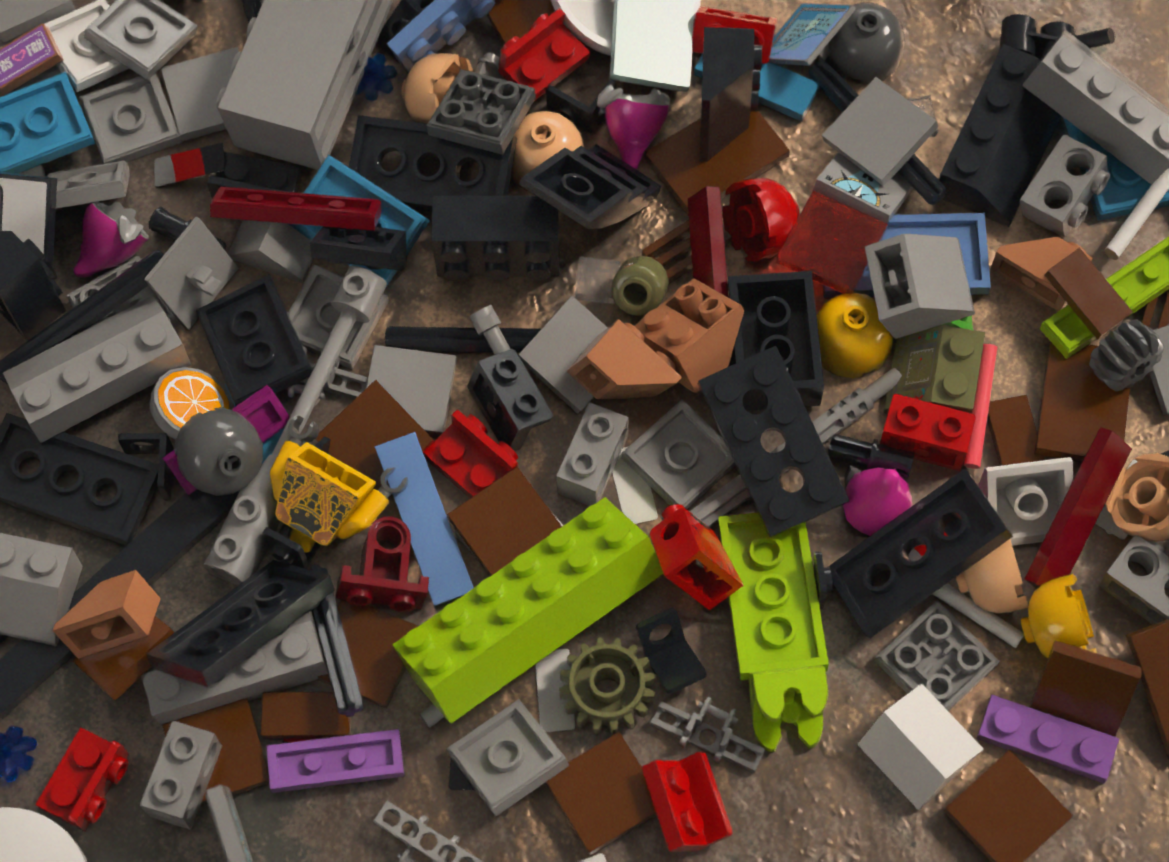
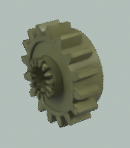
M598 637L597 645L589 647L585 643L580 644L581 654L578 657L569 654L567 664L571 670H561L560 680L569 685L559 688L561 699H571L565 705L566 714L579 713L577 726L581 728L590 721L593 723V731L596 735L600 733L602 726H609L613 736L617 733L618 724L624 723L630 730L634 728V714L642 718L647 716L648 709L642 702L654 701L655 692L645 687L655 684V675L644 673L649 667V659L645 657L638 660L636 657L637 646L633 644L626 649L621 646L620 638H616L613 644H605L603 638ZM608 678L609 680L613 679V681H616L619 687L611 693H603L596 688V685L600 680Z

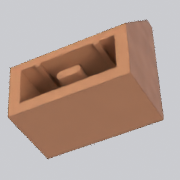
M693 279L678 288L676 293L659 307L649 311L635 327L643 334L645 338L643 342L655 353L657 351L662 352L674 362L676 366L675 371L682 377L678 382L694 393L700 391L697 384L698 380L728 367L744 310L739 303Z
M619 319L599 334L566 371L597 400L654 398L675 385L682 378L675 371L676 366L668 356L659 351L655 353L643 342L645 338L635 326L630 323L624 324Z

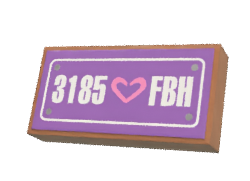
M44 23L0 48V97L64 60L50 29Z

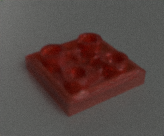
M813 190L781 248L776 263L795 272L812 271V279L843 294L852 295L868 267L865 246L880 242L887 231L888 224Z

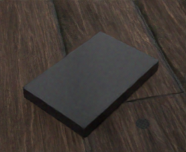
M270 274L196 310L235 406L266 385L272 388L276 394L310 377L313 371L312 366Z

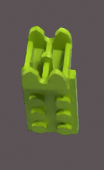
M758 513L719 516L720 543L744 585L731 594L728 599L740 681L749 680L750 712L755 737L762 748L774 753L781 741V725L786 722L793 723L797 727L799 739L809 749H812L819 743L823 731V711L828 697L826 672L828 671L829 662L806 522L769 538Z

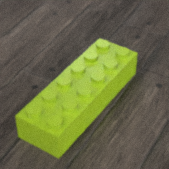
M604 497L597 503L589 506L567 524L553 531L531 549L517 556L495 574L481 581L459 599L445 606L443 610L423 624L409 631L392 645L412 680L451 724L664 573L648 535Z

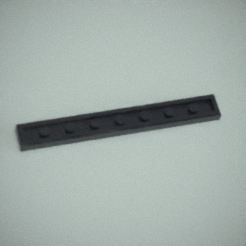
M198 489L189 495L185 493L74 592L68 612L101 581L133 570H137L149 585H152L228 516L239 491L234 494L221 496L209 494ZM60 638L57 646L22 639L0 659V717L2 719L74 655Z

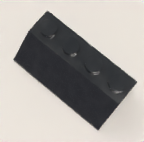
M1005 44L1002 45L940 173L939 180L943 183L947 192L943 200L974 213H985L986 218L1010 227L1020 206V199L1027 190L1061 118L1058 112L1023 86V83L1040 63L1041 59Z

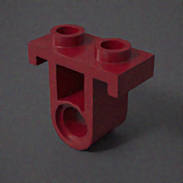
M385 516L376 519L372 523L362 549L360 574H351L352 566L343 565L337 581L335 598L344 599L349 604L356 606H367L374 603L388 605L391 609L400 612H409L414 609L421 610L428 594L429 577L420 576L418 583L407 582L411 535L409 528L403 521L392 516ZM377 541H389L394 545L395 548H383L378 544Z

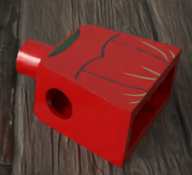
M674 504L662 512V522L651 529L650 537L666 578L708 610H711L744 586L712 529L689 512L683 505ZM696 559L702 563L704 568L697 566Z

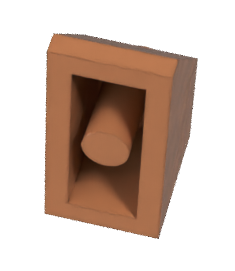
M1059 237L1000 246L996 251L990 270L1057 311H1060L1067 302L1044 276L1045 273L1078 248L1084 252L1091 262L1093 257L1089 256L1080 245L1074 242H1066Z
M133 570L101 581L54 625L52 631L78 659L148 636L161 598L137 570Z

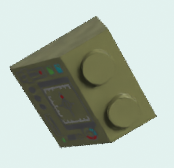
M941 325L897 338L891 369L896 368L902 376L894 388L886 395L884 413L888 414L894 394L972 413L985 332Z

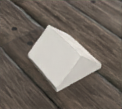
M1071 457L986 467L984 469L978 486L1013 535L1010 539L1012 546L1043 542L1073 482V460Z
M920 684L884 711L858 743L860 748L918 810L927 804L984 750L923 684Z

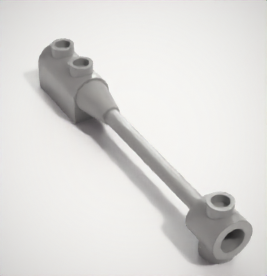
M350 266L331 303L333 308L341 314L272 455L266 458L257 476L249 485L239 491L204 563V567L209 574L235 585H240L256 573L268 549L262 532L265 527L276 532L281 522L275 515L277 501L273 496L270 469L284 441H290L292 437L288 430L289 421L295 416L303 417V422L299 427V434L301 435L355 321L368 323L377 313L379 301L387 283L376 273L359 266Z

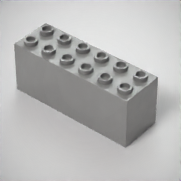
M261 0L262 6L257 18L253 17L248 24L247 41L242 52H237L233 59L232 76L227 87L223 86L217 98V109L221 114L233 146L319 170L327 156L331 154L393 0Z

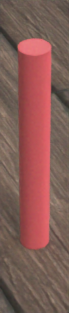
M983 344L972 411L976 419L963 466L972 469H978L981 466L998 348L992 344Z

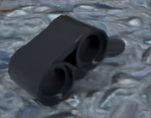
M1014 14L1002 20L999 51L1002 45L1005 44L1042 60L1064 30H1067L1089 48L1114 43L1115 35L1111 27L1076 35L1075 28L1065 22H1049L1040 28V33H1037L1038 23L1034 18L1024 14Z

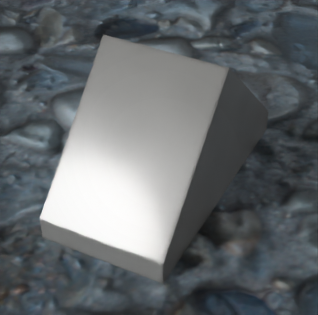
M244 220L228 252L229 257L233 261L300 283H304L314 260L310 252L311 240L287 223Z

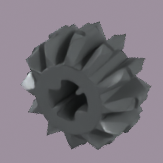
M1138 319L1132 320L1129 323H1122L1114 331L1110 330L1109 335L1099 341V346L1091 353L1089 365L1102 383L1104 382L1114 391H1120L1124 388H1131L1135 382L1143 380L1148 372L1153 371L1154 365L1162 358L1164 345L1151 328L1141 323Z

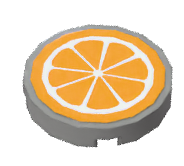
M188 367L170 369L159 377L151 392V400L149 401L150 412L156 424L175 440L180 429L191 416L199 412L204 414L208 411L215 410L214 408L233 409V402L227 389L214 376L200 369Z

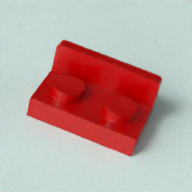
M700 6L695 17L692 51L703 53L704 27L754 29V45H762V63L767 64L770 60L778 18Z
M560 8L550 16L548 14L541 15L531 25L529 32L521 38L518 36L511 38L500 50L501 56L498 72L506 81L535 88V100L546 93L549 85L554 87L589 59L590 51L564 25L566 14Z
M894 394L880 444L915 452V460L960 471L968 451L976 416L972 413Z
M456 410L451 415L452 424L423 452L425 460L469 498H472L516 467L519 468L517 462L519 459L518 455L508 444L503 441L497 444L486 434L488 430L478 418L472 414L466 417L459 410Z
M80 727L35 805L40 810L85 832L90 822L94 824L101 817L106 806V799L104 797L112 783L118 784L125 775L129 765V760H127L129 753L122 744L114 740L110 742Z
M696 752L679 761L654 760L641 767L669 852L699 851L732 835L733 831L705 752Z

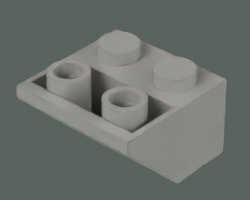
M904 233L865 246L879 321L895 339L975 314L960 242L957 237Z

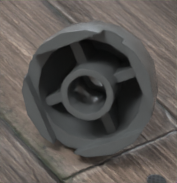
M861 2L853 4L856 10L828 43L829 56L827 61L846 80L848 76L852 79H859V84H870L875 77L883 81L895 73L903 57L905 38L901 23L888 8L877 3Z
M221 407L214 408L215 410L204 414L199 412L191 416L182 426L174 444L178 469L181 475L200 491L216 496L234 494L247 487L257 476L263 462L262 441L255 427L236 411Z

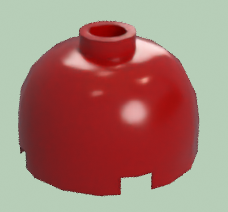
M754 178L734 182L727 188L725 195L731 194L729 198V205L722 207L725 231H728L732 236L731 245L737 251L742 246L745 253L749 255L744 258L745 260L758 262L780 254L794 241L798 229L799 207L792 195L782 184L769 178Z

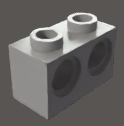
M1063 134L1021 197L1022 216L1065 238L1072 227L1078 228L1088 212V206L1086 205L1093 194H1101L1110 178L1107 168V156ZM1076 167L1088 169V172L1081 176H1074L1069 173L1070 170ZM1053 200H1063L1067 203L1060 209H1051L1047 206Z
M589 402L556 475L557 494L588 506L600 501L628 438L629 417Z
M1134 535L1108 569L1098 586L1154 625L1169 619V598L1164 591L1165 588H1169V557L1166 555L1164 548L1157 542L1146 541L1142 537ZM1135 562L1141 564L1145 568L1147 576L1133 574L1128 567V563Z
M172 720L140 804L149 817L190 830L192 829L222 748L215 733Z

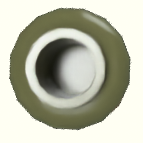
M642 255L631 257L622 263L612 280L611 292L615 303L626 313L637 316L645 315L659 307L668 290L669 280L667 272L661 263L652 257Z

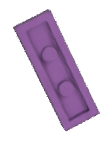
M992 694L976 738L977 740L1011 750L1020 755L1101 783H1105L1108 779L1119 738Z
M399 729L267 746L269 781L272 793L405 776Z

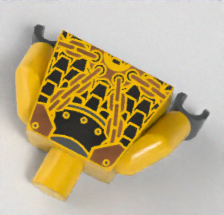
M295 416L289 421L288 430L292 437L290 441H284L270 469V480L273 496L277 501L275 511L277 519L293 528L289 539L301 545L304 552H310L315 542L328 546L337 537L348 539L370 527L389 504L387 498L392 493L398 494L406 489L408 478L405 477L397 488H390L387 484V478L396 468H387L381 475V487L378 490L373 489L376 481L308 443L317 438L319 426L316 422L312 421L308 431L300 435L299 427L303 422V417Z

